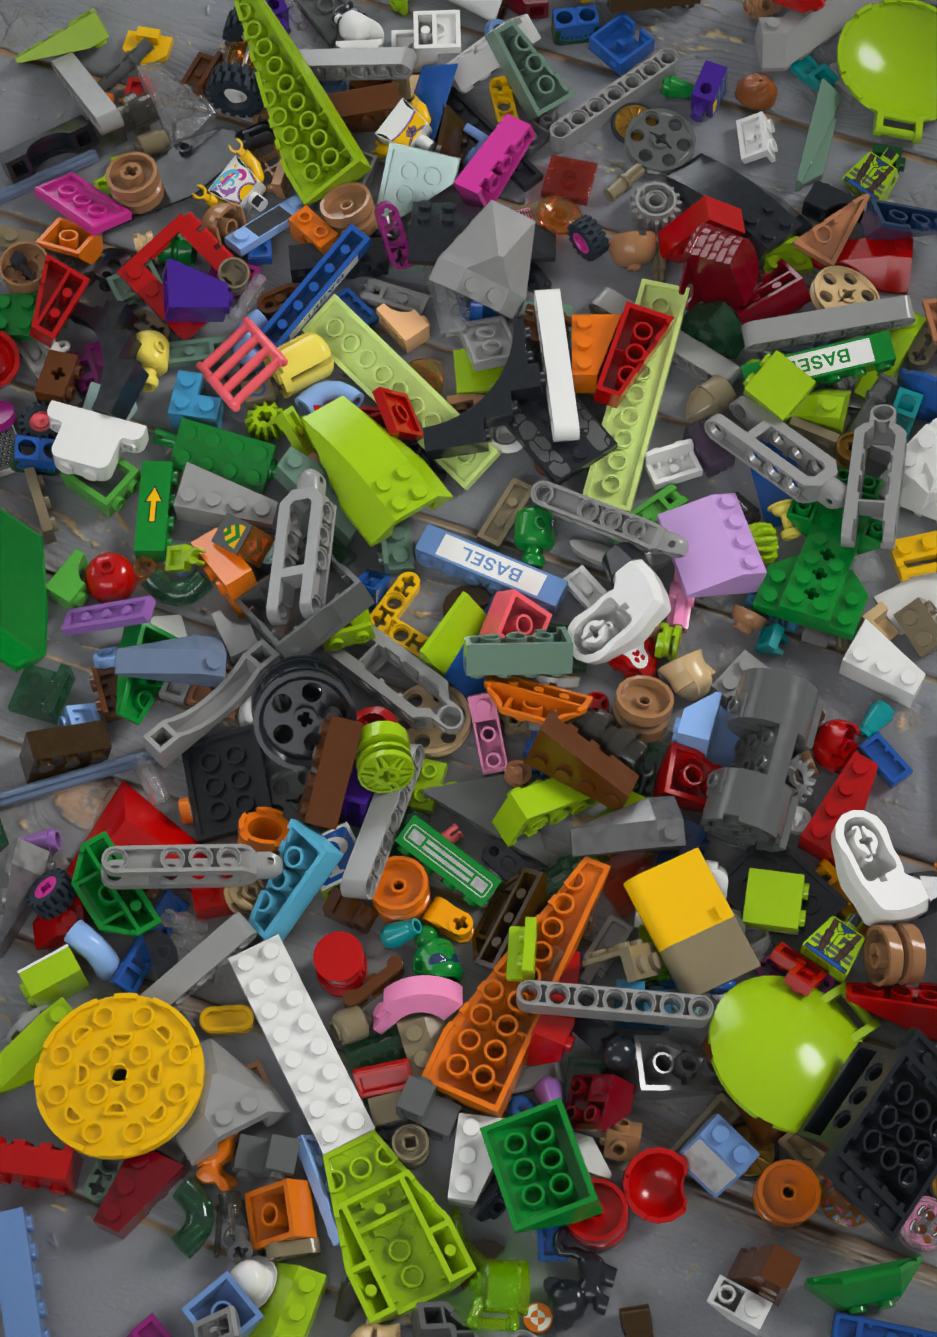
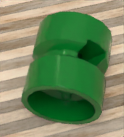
M177 235L171 241V244L158 255V260L160 263H166L167 259H173L193 267L196 263L198 251L182 235L180 237Z

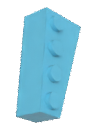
M290 820L287 827L290 830L285 841L282 840L278 848L279 856L283 860V871L278 877L269 879L265 889L260 891L248 920L264 940L279 934L282 942L344 856L311 824L301 820Z

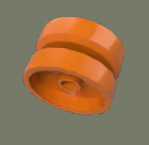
M392 856L386 862L375 895L371 899L374 909L384 922L392 923L412 918L420 920L431 904V889L428 876L424 867L413 858Z
M790 1159L776 1161L760 1174L753 1186L752 1200L755 1211L764 1222L774 1228L790 1229L798 1227L815 1213L820 1204L821 1187L818 1177L812 1169L802 1162ZM783 1189L785 1190L786 1194L791 1195V1198H787L784 1196Z

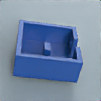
M622 12L589 36L588 49L621 76L654 51L655 39L645 30L640 29L639 41L635 40L632 37L635 35V22Z

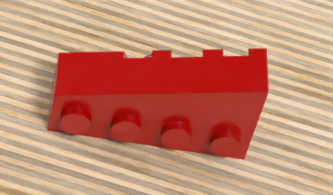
M626 302L598 381L593 401L618 408L670 332L674 321L673 316Z
M856 751L853 753L802 832L798 848L820 861L823 859L828 860L836 868L831 846V833L843 814L852 810H865L878 768L877 763Z
M0 1137V1184L10 1185L12 1181L22 1183L21 1187L30 1190H38L39 1187L50 1188L49 1192L57 1195H66V1192L75 1193L83 1158L74 1148L64 1145L62 1150L55 1147L52 1143L41 1142L39 1147H34V1144L21 1139L12 1140L11 1144H7V1140Z

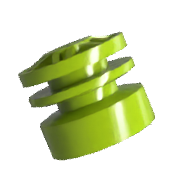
M376 721L362 727L355 760L360 784L368 791L390 793L400 790L409 784L414 777L415 767L410 752L409 737L406 729L400 724L391 721Z

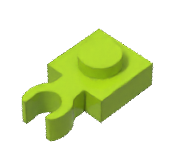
M188 544L167 546L165 571L169 573L191 571V564L204 565V561L198 560V555L205 553L206 550Z

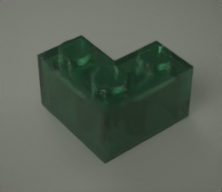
M725 301L699 303L684 315L681 331L699 342L706 341L712 350L725 358H736L745 347L741 330L742 323Z

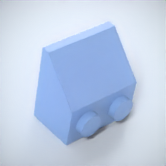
M715 692L684 708L682 718L676 717L672 742L697 749L705 754L704 757L707 758L719 714L722 693Z

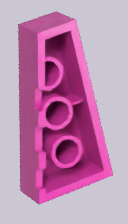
M506 114L502 121L498 123L495 130L453 182L464 204L484 208L490 200L496 201L536 136L531 124L509 114Z

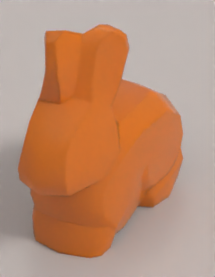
M238 1132L218 1142L215 1155L195 1164L199 1168L195 1174L198 1182L207 1185L216 1184L224 1193L229 1192L231 1188L237 1187L236 1179L223 1170V1166L234 1157L236 1148L235 1136Z

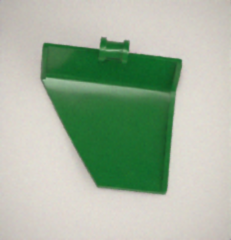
M0 508V662L17 672L40 662L46 655L47 583L42 536Z

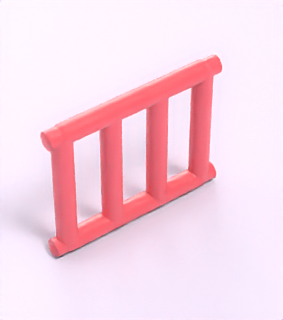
M245 317L242 320V325L203 362L200 361L196 364V369L199 373H203L204 379L233 412H238L241 408L240 405L280 366L285 367L288 364V360L257 325L248 317ZM250 332L252 336L212 373L210 368ZM260 343L263 348L223 385L220 380ZM270 355L273 360L233 397L230 392Z

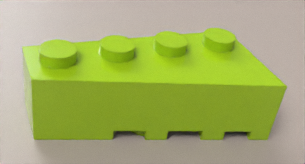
M552 777L544 781L539 779L528 787L522 789L521 787H516L509 791L507 799L493 818L492 823L507 847L516 844L517 838L523 834H526L527 838L537 834V830L547 823L551 827L560 823L569 815V812L573 817L600 803Z

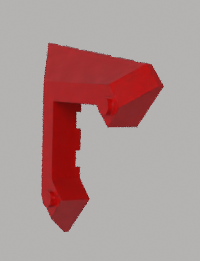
M124 780L84 841L86 842L106 831L115 846L199 844ZM79 851L65 871L72 878ZM199 853L194 855L193 858L208 857L205 854ZM168 854L164 859L180 858L176 854ZM198 875L193 877L195 879H202L206 875ZM220 875V876H221L222 878L228 879V878H231L233 875ZM166 876V877L169 878L170 880H173V879L177 878L178 876ZM225 887L186 888L192 894L194 910L198 921L236 914L226 903L224 896ZM78 896L72 900L73 904L67 907L68 910L66 912L62 911L57 918L54 916L52 920H44L37 915L32 923L36 951L66 945L67 943L64 941V938L76 922L82 919L88 924L87 915L89 913Z

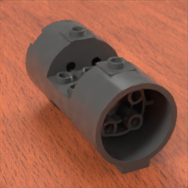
M751 668L741 673L736 694L727 706L728 716L726 719L729 730L740 739L734 747L735 758L733 764L730 767H723L712 771L707 779V799L700 825L705 826L704 831L707 834L742 847V844L755 845L756 842L757 850H766L770 853L786 850L799 799L793 797V790L785 784L793 752L802 753L812 749L825 701L819 698V690L812 683L797 675L770 668Z

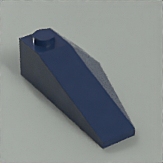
M870 198L860 225L865 236L872 240H894L937 235V211Z

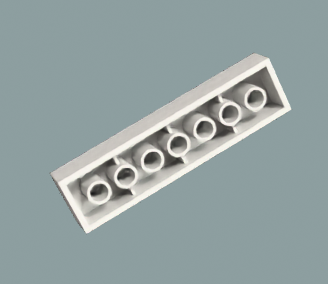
M279 934L228 958L231 968L322 1154L324 1155L373 1130L376 1131Z

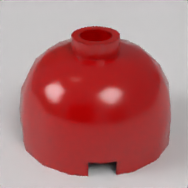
M107 552L99 554L91 560L85 571L87 590L91 597L101 604L122 599L126 600L136 589L137 577L135 569L129 560L119 553Z
M841 719L830 720L822 724L817 729L812 747L815 761L823 768L840 774L839 770L841 768L844 769L853 753L857 751L859 743L854 742L855 734L860 736L859 726Z

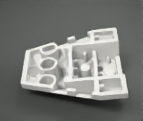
M937 418L930 424H926L907 443L900 506L913 511L914 515L922 517V515L935 520L936 523ZM891 462L879 477L884 479L880 491V496L884 500L886 494H888V472H891Z

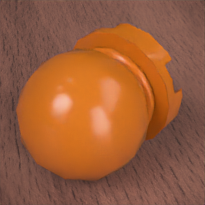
M256 807V812L249 814L244 812L238 822L239 838L236 844L249 845L256 852H272L279 856L278 848L281 841H285L290 830L287 828L289 822L283 817V812L271 807Z

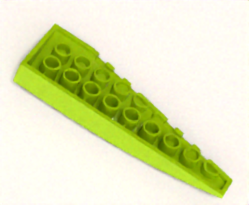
M233 0L239 21L242 22L244 29V39L249 46L251 62L254 63V67L257 70L255 76L264 107L268 111L270 128L273 129L276 140L274 142L277 150L280 152L281 166L303 204L308 206L322 199L331 189L338 185L355 183L369 172L372 167L296 45L265 0Z

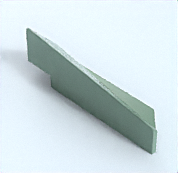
M821 79L794 191L797 192L801 190L802 186L812 181L815 183L816 180H822L837 122V117L834 116L843 96L825 79Z

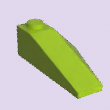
M93 7L68 22L66 29L63 30L61 28L54 31L47 37L46 41L41 40L15 56V60L17 63L89 49L93 46L97 49L108 42L106 38L110 36Z
M63 997L39 1014L0 1052V1095L22 1087L27 1082L34 1080L36 1063L39 1062L45 1040L54 1027L73 1011Z

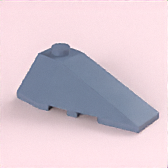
M191 635L118 648L116 650L114 675L216 688L226 676V650L221 638L202 635Z

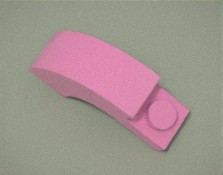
M431 975L412 976L398 980L384 989L383 1002L377 1004L373 1011V1030L382 1035L404 1016L418 1012L430 1013L445 1020L463 1005V986L450 979Z

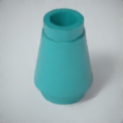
M882 700L872 703L860 724V734L869 739L893 720L892 716L895 714L893 708Z
M417 918L387 923L380 931L381 941L388 949H398L422 932V925Z

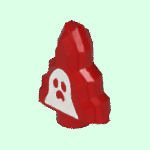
M648 637L641 645L608 661L614 671H620L625 678L643 675L659 679V675L655 670L658 660L655 657L656 643L653 637Z

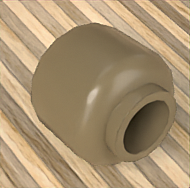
M359 1006L346 1007L336 1011L329 1022L332 1038L335 1042H340L345 1046H350L366 1039L369 1036V1027L372 1026L370 1014L366 1010L363 1011Z

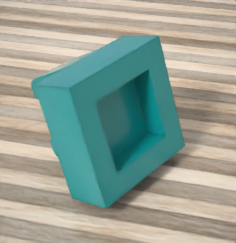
M778 623L764 627L754 650L761 655L769 654L774 657L783 655L784 651L778 645H784L789 642V638L784 634L785 628Z

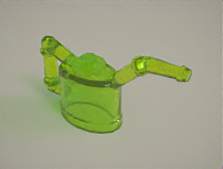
M453 1208L451 1211L452 1222L470 1258L479 1267V1272H476L475 1279H470L469 1290L474 1291L476 1299L466 1319L467 1327L477 1329V1331L498 1330L506 1331L507 1333L516 1331L519 1328V1316H527L529 1310L530 1273L528 1261L520 1259H487L464 1236L461 1210ZM482 1312L507 1314V1319L485 1318L481 1314Z

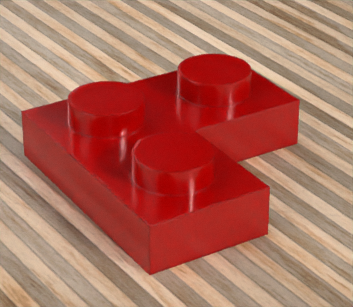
M781 942L774 948L769 957L779 969L789 971L783 982L790 985L791 990L795 993L807 997L825 981L830 972L784 942Z

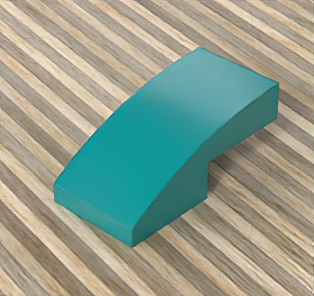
M810 54L801 61L796 60L789 68L797 78L817 92L819 91L821 79H825L831 86L835 85V82L839 80L825 63L819 65Z
M899 387L893 407L896 409V424L900 425L907 432L906 439H908L924 395Z

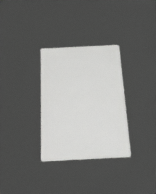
M937 572L911 577L909 581L901 582L874 596L877 603L882 601L889 608L886 616L899 630V635L904 634V631L893 616L896 612L918 597L926 601L930 600L937 608Z

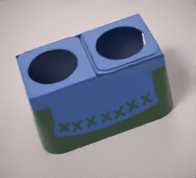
M596 5L552 10L551 32L555 45L589 43V36L600 29Z
M16 435L10 449V469L14 472L25 473V468L34 466L38 475H59L61 471L56 468L54 459L48 458L43 452V449L52 450L55 439ZM18 446L34 447L36 451L32 455L26 456L19 452Z

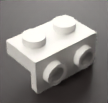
M691 438L679 440L661 448H653L644 454V468L655 490L665 488L672 483L677 484L702 476L703 469L693 451L694 443Z

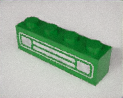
M417 815L411 818L395 839V842L399 844L396 848L407 857L414 855L418 858L425 871L430 875L435 871L443 877L440 882L451 891L457 888L464 893L462 899L473 908L477 904L482 907L502 881Z

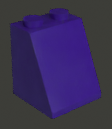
M173 259L166 260L162 274L164 321L224 322L226 314L230 313V307L233 305V294L228 292V283Z

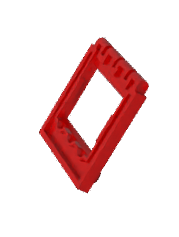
M191 211L185 216L180 213L117 271V275L181 341L191 340L209 322H165L163 284L144 265L151 259L154 260L165 250L179 233L217 272L222 261L234 257L224 245L217 250L215 249L220 241L206 227L200 233L197 231L203 223Z

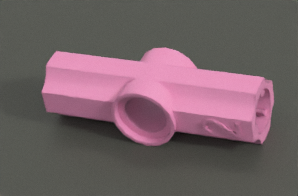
M675 569L674 579L671 582L669 591L671 611L667 615L666 623H669L671 627L676 625L683 626V634L688 632L691 608L694 607L695 597L686 598Z

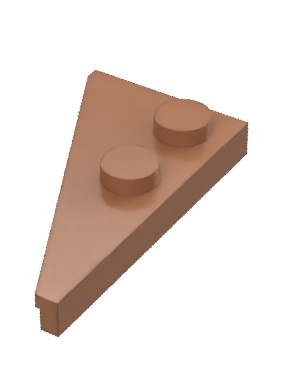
M866 193L859 196L844 208L838 210L823 222L795 239L791 246L827 267L834 266L871 195Z

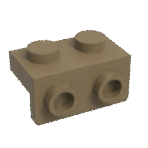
M918 597L893 616L919 656L925 658L937 650V608L930 600L926 601Z

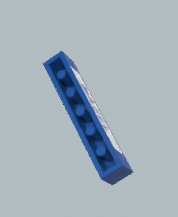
M352 223L261 330L276 347L296 337L370 249L371 239Z

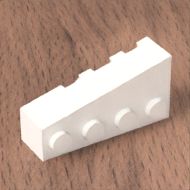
M528 14L509 18L493 29L495 30L513 20L532 43L541 39ZM484 36L446 63H458L452 86L462 94L473 89L475 82L478 80L483 81L491 75L493 70L500 68Z

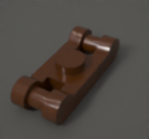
M391 956L387 960V967L378 974H370L362 982L363 985L356 991H346L343 995L345 1008L359 1006L363 1009L382 994L387 986L400 980L404 976L403 960L399 956Z

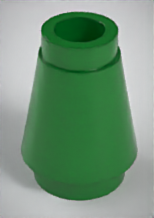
M670 75V77L664 76L660 94L665 95L666 98L691 99L695 85L673 75Z

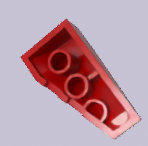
M861 238L847 240L834 266L848 267L861 273L879 292L907 295L914 238L894 240ZM812 258L813 267L821 270L827 267Z
M846 982L845 993L847 1001L909 1030L911 1027L918 1028L928 1039L937 1042L936 983L919 982L918 987H906V985L900 984L884 987L876 986L872 982Z

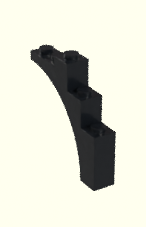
M106 301L104 307L98 305L91 307L79 302L70 319L75 324L83 325L96 333L103 353L101 385L91 409L97 413L126 420L149 377V374L142 368V363L136 360L137 353L142 344L136 338L137 335L131 330L138 317L130 310L131 306L123 301Z
M523 318L513 320V339L510 354L505 368L491 390L479 402L461 415L446 422L423 428L425 452L429 460L488 452V442H492L490 427L516 424V414H520L518 400L544 396L543 387L547 386L545 371H540L538 363L534 362L533 350L528 349V342H532L530 326H525Z

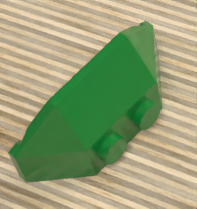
M104 831L81 844L71 886L99 931L139 937L161 924L162 920L142 889L115 890L109 889L103 884L101 880L102 854L107 848L115 846L107 832ZM112 855L108 858L107 862L122 860L123 858L119 855ZM107 875V877L113 881H117L122 878Z
M920 1255L807 1278L804 1287L806 1291L842 1313L849 1311L850 1315H859L866 1313V1308L878 1306V1310L895 1307V1302H898L922 1263V1257Z

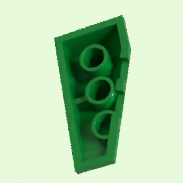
M151 623L125 626L119 648L178 637ZM118 676L116 715L136 725L141 724L154 703V697L159 689L162 688L164 681Z

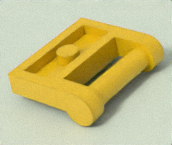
M937 531L896 539L895 549L889 550L900 582L909 581L911 577L937 572V562L909 568L905 566L937 559Z

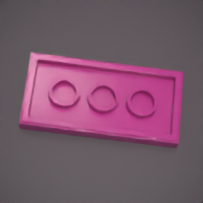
M73 172L34 188L36 197L93 236L132 219V212Z

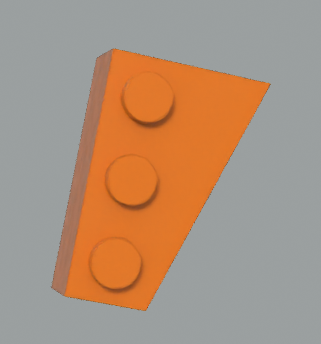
M572 314V377L575 393H595L622 314Z
M216 527L190 543L193 547L206 550L205 553L198 555V560L205 562L202 567L206 577L210 582L213 581L218 592L225 598L236 616L241 619L245 615L234 600L254 586L257 581L252 569L239 553L234 554L212 542V538L218 529Z

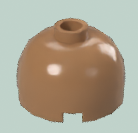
M215 204L205 212L201 221L203 223L201 231L206 227L220 241L215 247L216 250L224 245L230 252H233L232 249L225 245V237L247 224L245 213L241 207L234 204Z
M630 231L613 235V240L608 238V249L612 260L619 267L627 268L628 272L641 271L642 266L648 265L656 254L657 243L654 232L646 231V236L639 235V231Z

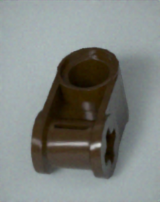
M648 1304L619 1308L621 1328L625 1337H654L651 1312Z

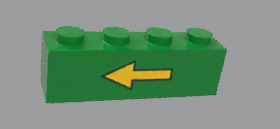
M142 461L134 553L137 562L163 563L166 560L167 546L173 545L170 531L175 530V516L172 515V509L174 508L173 505L177 495L174 493V486L179 485V472L175 471L172 461Z

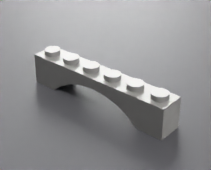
M262 638L241 656L228 676L208 696L185 712L162 720L146 733L143 739L147 752L162 767H167L252 695L255 684L262 673L272 664L281 660L280 654Z

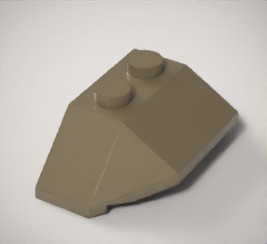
M418 1012L406 1015L396 1022L406 1056L409 1059L412 1076L417 1078V1076L422 1075L444 1027L449 1021L454 1019L452 1014L445 1020H442L436 1015ZM436 1090L437 1096L443 1097L445 1095Z

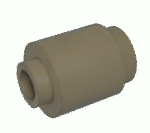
M154 129L136 136V142L133 145L136 152H142L152 157L165 152L166 148L170 147V141L164 129Z

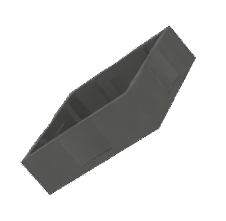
M306 546L297 552L299 560L296 561V565L304 564ZM332 553L326 604L307 620L304 619L299 608L301 588H296L293 608L290 609V617L287 624L280 626L270 624L266 614L270 575L261 579L234 600L248 621L282 658L295 655H309L375 603L363 583L345 565L338 563Z

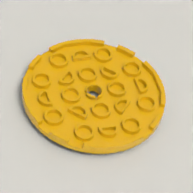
M114 993V996L100 1000L95 998L71 1011L54 1027L42 1046L44 1049L35 1067L34 1086L37 1106L50 1130L65 1145L74 1148L75 1151L90 1157L108 1160L127 1159L148 1153L174 1137L195 1111L201 1098L205 1078L203 1050L194 1029L187 1019L168 1003L155 997L139 996L137 993ZM118 1069H125L127 1071L125 1080L114 1081L112 1078L114 1072Z

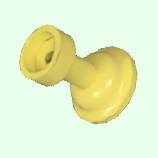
M793 499L776 502L767 508L768 512H772L775 517L781 518L784 528L780 532L782 541L794 540L802 535L787 518V512Z

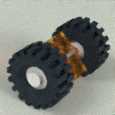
M234 7L233 10L229 11L222 37L227 46L223 63L217 64V67L212 69L206 88V97H208V102L214 103L213 107L215 109L220 108L223 114L228 112L231 113L230 116L232 117L239 115L240 118H245V115L250 118L254 114L258 115L262 111L264 104L255 76L257 70L254 67V63L251 62L249 46L243 35L242 22L239 21L236 8Z

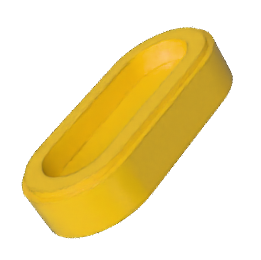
M243 1004L211 1006L205 1008L199 1015L200 1028L209 1036L244 1034L250 1031L255 1023L253 1011L250 1007Z

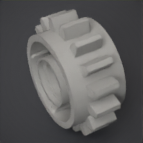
M653 181L651 183H644L641 188H636L635 194H631L629 203L631 218L636 219L637 225H641L646 230H661L680 215L682 201H679L680 194L675 193L674 187H670L664 182Z

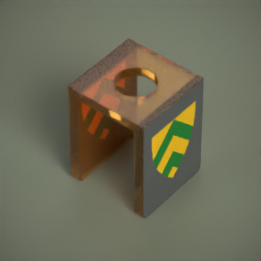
M226 513L212 538V542L234 553L260 568L275 541V538L230 513Z

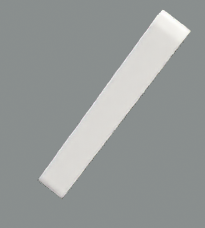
M560 289L534 290V306L543 371H545L547 386L545 387L553 442L579 440V420Z

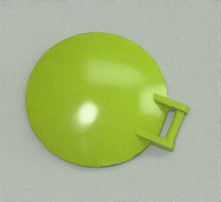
M883 0L873 5L870 3L859 9L847 21L840 34L837 45V64L840 75L851 94L866 108L874 112L872 136L880 137L884 135L911 140L913 144H920L923 123L937 119V8L919 0ZM884 119L913 124V130L884 126Z
M759 976L737 984L717 1004L708 1030V1044H711L713 1055L711 1062L726 1092L753 1118L760 1117L764 1121L773 1124L772 1128L784 1132L795 1133L799 1131L858 1042H863V1039L882 1026L881 1022L877 1018L874 1019L866 1009L846 1000L845 985L848 982L847 980L826 994L816 988L807 997L791 990L790 985L783 982L785 976ZM843 997L865 1026L858 1029L836 1000Z

